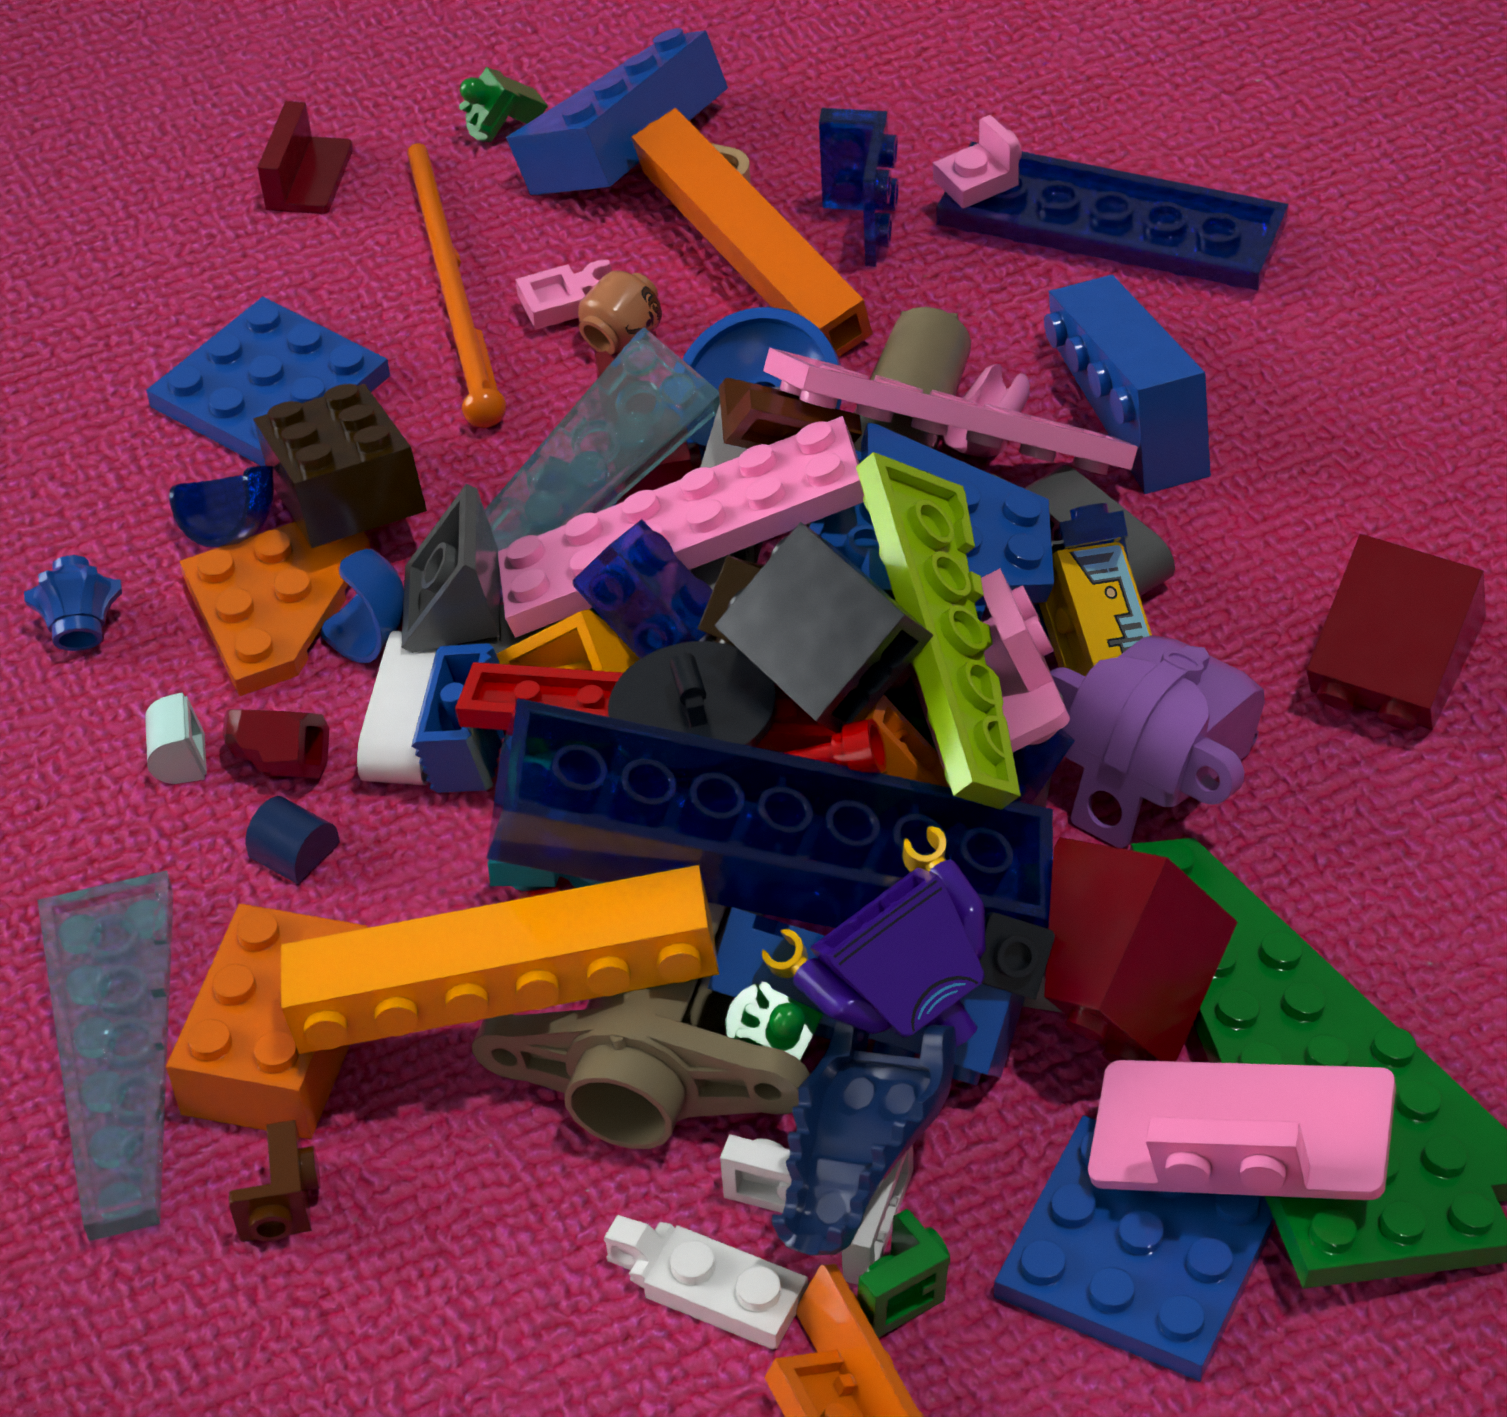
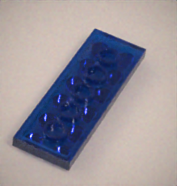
M971 141L969 147L976 145L978 143ZM1022 151V156L1019 160L1018 186L964 209L944 192L936 207V225L956 228L965 232L1000 237L1019 243H1029L1063 250L1072 254L1112 260L1126 265L1151 268L1179 276H1189L1224 283L1233 287L1258 290L1286 225L1289 204Z

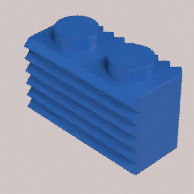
M489 643L440 646L436 650L411 747L416 749L415 755L420 757L419 764L424 766L423 773L427 774L426 781L431 783L430 789L437 793L487 791L494 786L491 779L496 776L494 769L498 766L496 759L500 757L498 750L503 747L501 740L505 737L503 730L460 727L455 710L473 662L499 664L496 652Z

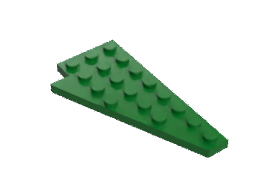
M1195 838L1131 844L1130 850L1168 857L1238 922L1193 1023L1209 1063L1381 1067L1390 1070L1394 1075L1396 1094L1386 1187L1382 1196L1374 1200L1265 1196L1302 1288L1507 1263V1218L1499 1202L1507 1201V1129L1416 1045L1415 1039L1409 1032L1393 1024Z

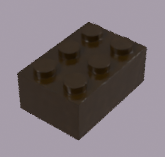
M354 384L338 385L327 390L323 397L304 403L296 401L283 402L270 408L267 414L253 418L270 482L311 548L427 511L411 446L365 384L359 386Z

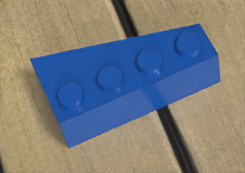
M674 28L657 35L653 39V45L630 57L615 69L507 136L506 139L530 195L612 186L639 163L631 138L633 135L674 108H677L689 121L727 90L726 80L707 31L684 33L682 28Z
M1113 274L1048 291L1050 313L1044 316V328L1050 345L1059 351L1108 435L1138 446L1132 470L1130 471L1143 493L1148 494L1210 477L1205 371Z
M732 907L717 954L719 975L710 977L707 989L736 997L740 991L755 983L760 985L762 982H767L772 989L822 1013L823 1017L815 1035L831 1040L837 1020L827 1016L796 988L793 983L794 977L781 978L770 971L762 958V949L769 953L770 957L776 962H785L793 957L796 947L791 945L782 936L781 930L790 929L798 934L806 947L808 960L817 958L810 947L825 935ZM981 983L960 999L978 1029L969 1040L956 1048L953 1079L978 1086L981 1073L997 1077L1002 1076L1024 1003V996ZM922 1027L916 1033L906 1038L889 1029L881 1033H869V1039L875 1040L872 1053L914 1058L915 1053L921 1054L923 1035L927 1027Z

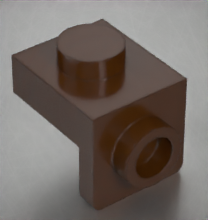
M295 1120L266 1125L271 1184L236 1189L228 1194L229 1207L239 1240L243 1242L253 1240L277 1241L290 1234L312 1231L308 1190L320 1189L321 1187L319 1165L315 1147L302 1148Z

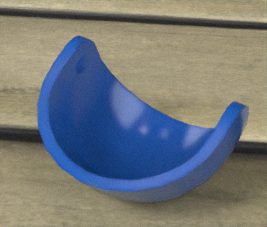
M363 549L347 556L340 563L339 574L341 578L357 594L338 613L324 622L321 635L342 656L354 662L370 663L385 649L390 633L398 631L403 622L404 586L398 572L387 559L373 549Z

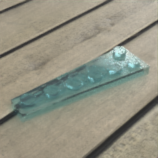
M643 327L485 509L498 550L508 548L521 537L528 535L538 536L564 526L577 515L597 513L610 508L717 414L720 404L719 391ZM500 577L499 604L503 601L502 586H501V577Z
M167 870L37 900L82 1221L89 1241L160 1224L173 918V889Z

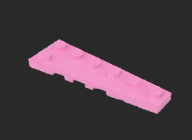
M770 347L763 370L782 380L779 390L800 396V400L810 404L835 409L838 399L858 403L855 413L871 419L891 423L895 412L913 417L911 427L925 432L946 436L949 426L968 430L965 438L967 441L995 449L1001 448L1003 439L1021 443L1019 453L1049 462H1054L1057 452L1074 456L1072 466L1098 474L1107 475L1109 465L1132 470L1138 446L1110 435L990 404H984V408L978 407L976 402L936 390L926 394L923 393V389L878 375L875 376L874 381L869 380L867 375L845 369L843 366Z

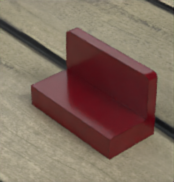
M285 101L257 167L266 210L327 214L330 211L352 155L353 146L350 139L312 136L306 102Z

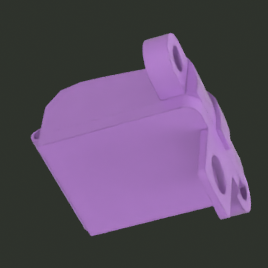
M1151 635L1143 637L1116 658L1100 660L1089 670L1086 677L1064 667L1055 668L1050 671L1058 691L1063 696L1064 705L1070 716L1068 724L1060 729L1063 731L1061 738L1066 740L1063 754L1069 760L1084 767L1071 814V821L1075 826L1122 849L1129 845L1143 798L1163 807H1174L1189 796L1203 803L1214 805L1223 802L1241 788L1244 782V768L1241 760L1249 755L1251 747L1258 738L1259 731L1257 727L1265 704L1264 689L1243 671L1210 656L1205 647L1190 646L1177 639ZM1219 776L1220 782H1217L1214 779ZM1096 791H1106L1118 800L1122 816L1117 825H1107L1095 816L1091 800Z

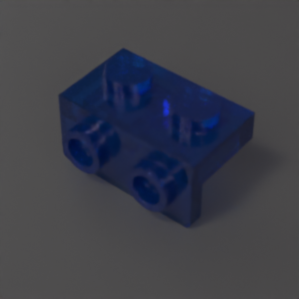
M643 519L609 544L573 579L572 584L574 588L639 659L667 646L700 641L707 634L697 628L713 590L688 570L674 554L668 540L660 533L653 531Z

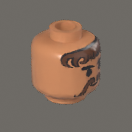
M616 270L604 275L581 300L578 307L579 329L585 341L598 352L607 351L610 355L614 353L628 355L637 350L657 328L662 318L661 305L657 299V288L647 277L639 273L630 274L626 271Z

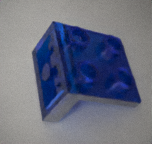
M822 108L819 118L822 208L864 211L865 266L877 267L880 247H890L892 214L887 213V211H896L898 205L899 180L898 178H891V170H889V168L896 167L897 134H888V111Z

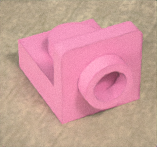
M991 115L979 119V143L933 162V180L963 209L1018 186L1019 160L1022 156L1019 140L1011 130H1006Z

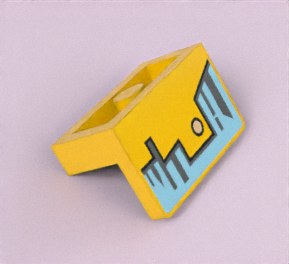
M1114 542L1059 550L1052 555L1054 586L1047 602H1041L1039 606L1059 668H1069L1086 677L1089 670L1100 660L1116 658L1143 637L1152 635L1124 547L1121 543Z

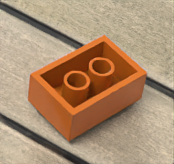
M238 904L166 1064L181 1115L267 1131V1124L295 1120L299 1137L312 1139L350 1045L299 1054L281 1009V944L368 928L367 925Z

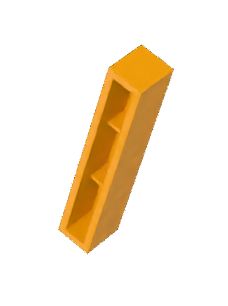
M695 865L281 944V1009L298 1052L303 1054L318 1050H329L355 1043L392 1036H403L413 1032L461 1023H472L492 1017L529 1010H540L550 1006L603 996H614L624 992L719 975L711 912L700 867Z

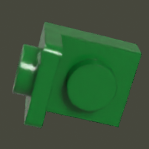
M908 1209L893 1216L891 1255L881 1257L872 1263L864 1274L859 1276L857 1298L862 1311L878 1338L945 1301L948 1266L950 1265V1255L947 1246L937 1231L931 1227L924 1228Z

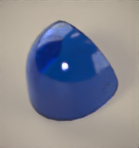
M254 466L245 469L243 475L173 485L169 491V501L179 528L195 543L212 548L238 544L253 536L263 527L272 509L274 497L273 466Z

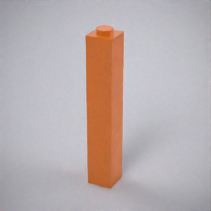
M677 108L651 122L631 137L643 173L772 308L789 310L811 321L827 337L838 358L873 334L864 299Z

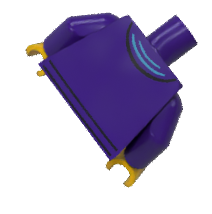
M927 827V840L936 851L930 855H920L912 848L911 842L905 839L903 861L911 873L813 944L810 949L817 958L808 960L807 950L801 938L790 929H784L780 932L791 945L796 947L793 957L785 962H776L770 957L769 953L762 949V958L770 971L781 978L794 977V986L832 1019L870 1034L881 1033L889 1029L903 1038L909 1037L922 1027H928L932 1024L954 1026L957 1048L969 1040L978 1029L960 999L980 985L985 978L984 971L979 962L986 951L985 909L982 899L956 862L944 859L946 850L944 833L937 827Z

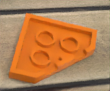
M296 522L179 561L183 578L239 697L299 675L309 659L307 650L318 632H321L324 622L338 613L346 601L345 590L349 584L339 574L341 561L357 551L371 549L365 532L311 548Z

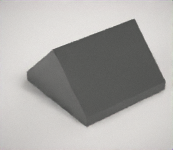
M465 484L405 565L401 648L412 653L439 648L440 646L455 645L499 636V550L478 490L475 487Z

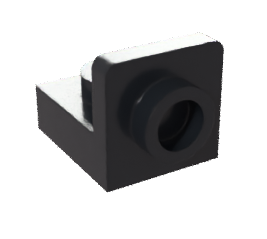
M989 912L985 917L986 951L979 960L985 975L982 984L1036 1000L1055 939L1054 932L1006 915Z

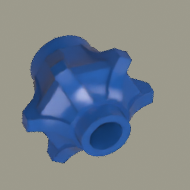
M77 555L60 557L52 563V571L46 570L38 574V586L24 591L25 603L28 607L38 612L45 620L49 632L52 633V642L57 648L68 651H81L93 648L100 644L103 639L102 627L105 625L107 612L112 603L122 594L121 580L107 578L98 574L97 567L90 566L89 560L85 557Z

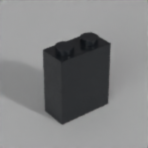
M802 522L798 524L790 535L783 538L774 547L767 563L747 587H744L733 596L727 611L714 625L815 721L834 733L842 732L845 724L863 720L934 636L831 543Z

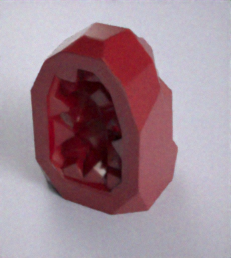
M229 709L226 711L222 733L225 744L234 756L250 760L257 770L265 776L320 778L328 762L330 728L322 714Z

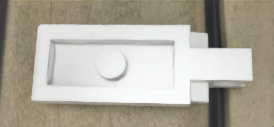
M617 1215L604 1236L608 1253L606 1256L607 1261L631 1270L629 1273L631 1276L630 1280L644 1288L645 1298L772 1350L778 1348L796 1315L798 1303L808 1288V1277L678 1225L674 1227L672 1224L659 1222L654 1230L649 1224Z

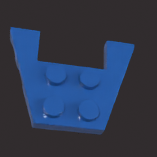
M867 423L861 439V462L872 452L963 486L975 547L966 554L969 572L972 571L982 578L1001 569L1011 590L1023 585L1032 603L1047 602L1054 586L1049 499L880 425ZM869 548L862 564V572L894 599L887 570L879 556V550ZM984 596L975 602V605L987 604Z

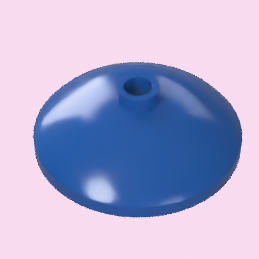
M772 307L742 310L722 318L707 328L685 353L673 383L672 411L682 420L687 443L694 441L685 430L684 416L687 407L696 396L707 390L719 389L720 384L725 378H733L766 387H780L781 379L763 371L769 347L840 365L838 356L827 337L816 325L803 316L789 310ZM838 399L835 409H840L841 399ZM699 447L702 461L705 452Z

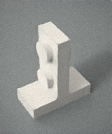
M729 1134L720 1156L724 1198L782 1213L786 1201V1190L791 1185V1177L786 1166V1160L790 1157V1150L785 1149L782 1145L772 1140H750ZM913 1145L901 1157L872 1196L852 1244L842 1251L843 1277L846 1282L858 1285L859 1276L864 1274L872 1263L883 1257L893 1227V1216L899 1212L913 1172Z

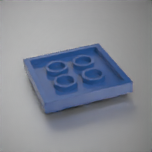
M262 296L150 386L146 392L150 407L266 468L253 418L267 414L270 408L283 402L296 401L304 403L323 397L327 390L342 384H354L357 386L365 384L370 392H372L390 377V370L387 358Z
M1083 1115L994 1281V1297L1201 1382L1276 1224L1265 1196L1097 1188L1092 1184L1088 1174L1096 1120Z

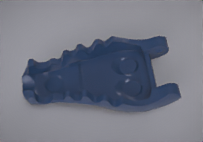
M836 1021L827 1051L814 1071L798 1087L799 1104L792 1108L797 1132H789L788 1134L790 1157L786 1160V1166L791 1177V1185L786 1190V1201L782 1214H773L772 1225L787 1248L807 1255H836L852 1244L872 1196L901 1157L937 1118L949 1095L956 1055V1032L954 1026L929 1025L923 1035L920 1058L866 1052L869 1033Z

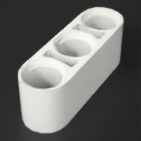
M392 631L386 643L360 733L357 752L358 775L362 781L426 785L428 783L426 781L427 774L423 773L424 766L419 764L420 757L415 755L416 749L411 747L435 653L438 648L412 653L401 648L402 631Z

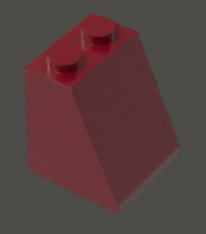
M1360 533L1306 669L1311 692L1317 693L1316 697L1321 702L1337 709L1352 710L1355 705L1377 712L1379 719L1396 728L1413 730L1418 725L1433 730L1486 618L1484 570Z
M1059 837L1053 853L1049 930L1054 932L1055 939L1046 965L1044 997L1067 1015L1065 1025L1070 1030L1085 1038L1100 1042L1104 1046L1102 1056L1110 1062L1117 1060L1176 1062L1238 922L1168 857Z

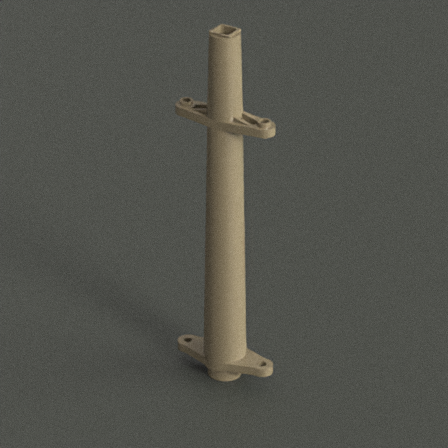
M919 307L902 311L869 380L874 381L875 376L878 375L923 389V393L926 394L936 390L955 396L971 352V338L966 327L959 321L958 313H947L941 309L931 307ZM894 412L892 421L889 423L860 415L862 435L854 443V448L861 452V439L867 423L880 425L935 450L938 447L940 435L911 427L913 419L911 416ZM752 749L739 759L723 766L788 751ZM815 774L691 801L676 806L646 875L699 865L711 912L716 954H718L732 907L763 917L788 849L787 843L794 821L792 813L800 801L807 796ZM711 976L682 983H672L624 992L614 996L593 998L589 1000L586 1009L526 1015L508 1014L487 1018L481 1023L472 1043L473 1055L487 1070L499 1076L528 1081L563 1092L565 1094V1107L575 1122L590 1134L608 1143L630 1149H650L664 1144L672 1135L676 1122L688 1117L759 1112L769 1114L792 1113L793 1106H798L799 1104L798 1087L810 1075L806 1066L798 1058L783 1050L753 1045L721 1035L720 1032L733 997L707 989Z

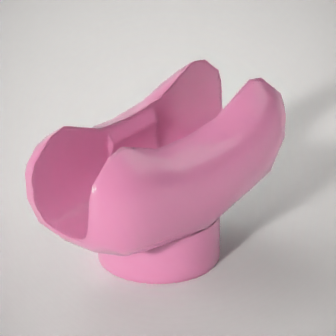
M993 364L982 372L962 398L978 403L977 406L984 408V404H990L1022 412L1029 397L1030 384L1028 377L1020 373L1015 377L1009 389L1006 388L1003 383L1001 364ZM952 426L948 427L946 436L940 435L944 445L966 455L982 458L1000 454L1008 443V440L1003 439L1000 449L979 445L965 440L968 430Z

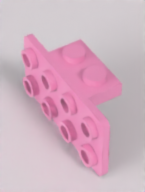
M998 569L981 578L984 599L987 603L981 621L990 626L993 645L984 651L986 664L999 676L1004 702L1002 706L1003 714L1008 724L1012 752H1015L1027 745H1036L1047 741L1058 730L1068 724L1070 716L1043 657L1054 650L1040 623V618L1024 586L1022 585L1011 590L1001 569ZM914 670L910 677L941 764L945 768L935 732L928 721V708L920 681Z
M1117 1060L1110 1063L1105 1070L1088 1174L1092 1184L1100 1189L1374 1200L1382 1196L1386 1187L1396 1094L1395 1078L1390 1070L1381 1067Z

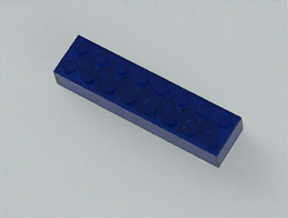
M517 698L500 752L486 859L605 883L699 865L708 903L836 928L911 873L903 861L905 839L911 842L912 848L916 853L920 855L933 854L936 850L927 840V827H937L944 833L946 838L944 859L953 860L959 866L982 899L985 917L989 912H995L1048 929L1053 868V809L1013 801L1000 810L953 796L950 787L877 772L855 771L849 769L848 766Z

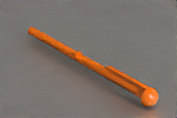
M416 143L408 148L407 155L469 395L462 403V413L465 419L473 426L490 428L498 424L504 417L506 400L497 389L482 330L474 327L459 270L461 260L459 253L452 244L427 147L424 144Z

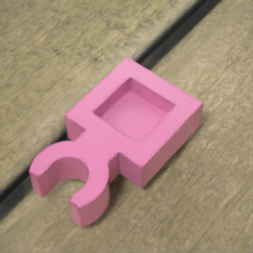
M609 260L594 261L588 264L583 271L574 274L569 264L517 278L518 298L534 329L537 330L579 318L578 307L581 300L604 275L611 272V263Z

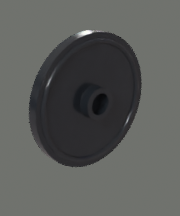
M710 641L685 642L656 650L630 666L616 682L611 692L608 715L611 730L618 745L636 761L664 771L698 772L731 763L755 748L764 739L774 723L777 712V695L774 681L737 647Z

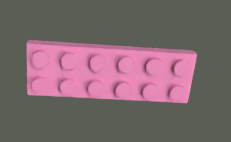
M843 416L829 422L811 423L802 428L798 434L770 445L761 444L745 450L739 457L717 466L694 469L683 476L681 480L653 491H638L620 504L597 513L577 515L564 526L538 536L528 535L521 537L508 548L498 551L505 619L515 638L570 617L580 611L596 607L791 531L800 522L806 525L863 503L864 493L856 469L859 461Z

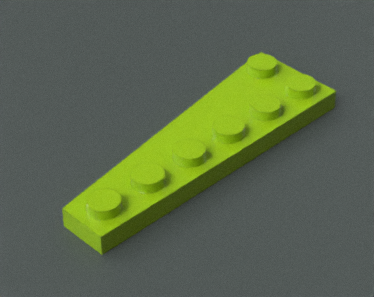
M872 452L856 466L864 493V505L870 514L879 543V556L886 567L895 601L934 635L911 663L918 675L928 708V721L935 732L945 766V778L952 789L953 796L1002 810L1020 796L1008 724L1003 714L1002 706L1004 702L999 676L986 664L984 651L992 646L993 642L990 626L980 621L977 617L975 602L983 597L984 593L981 576L972 571L969 572L966 554L975 547L964 488L959 484Z

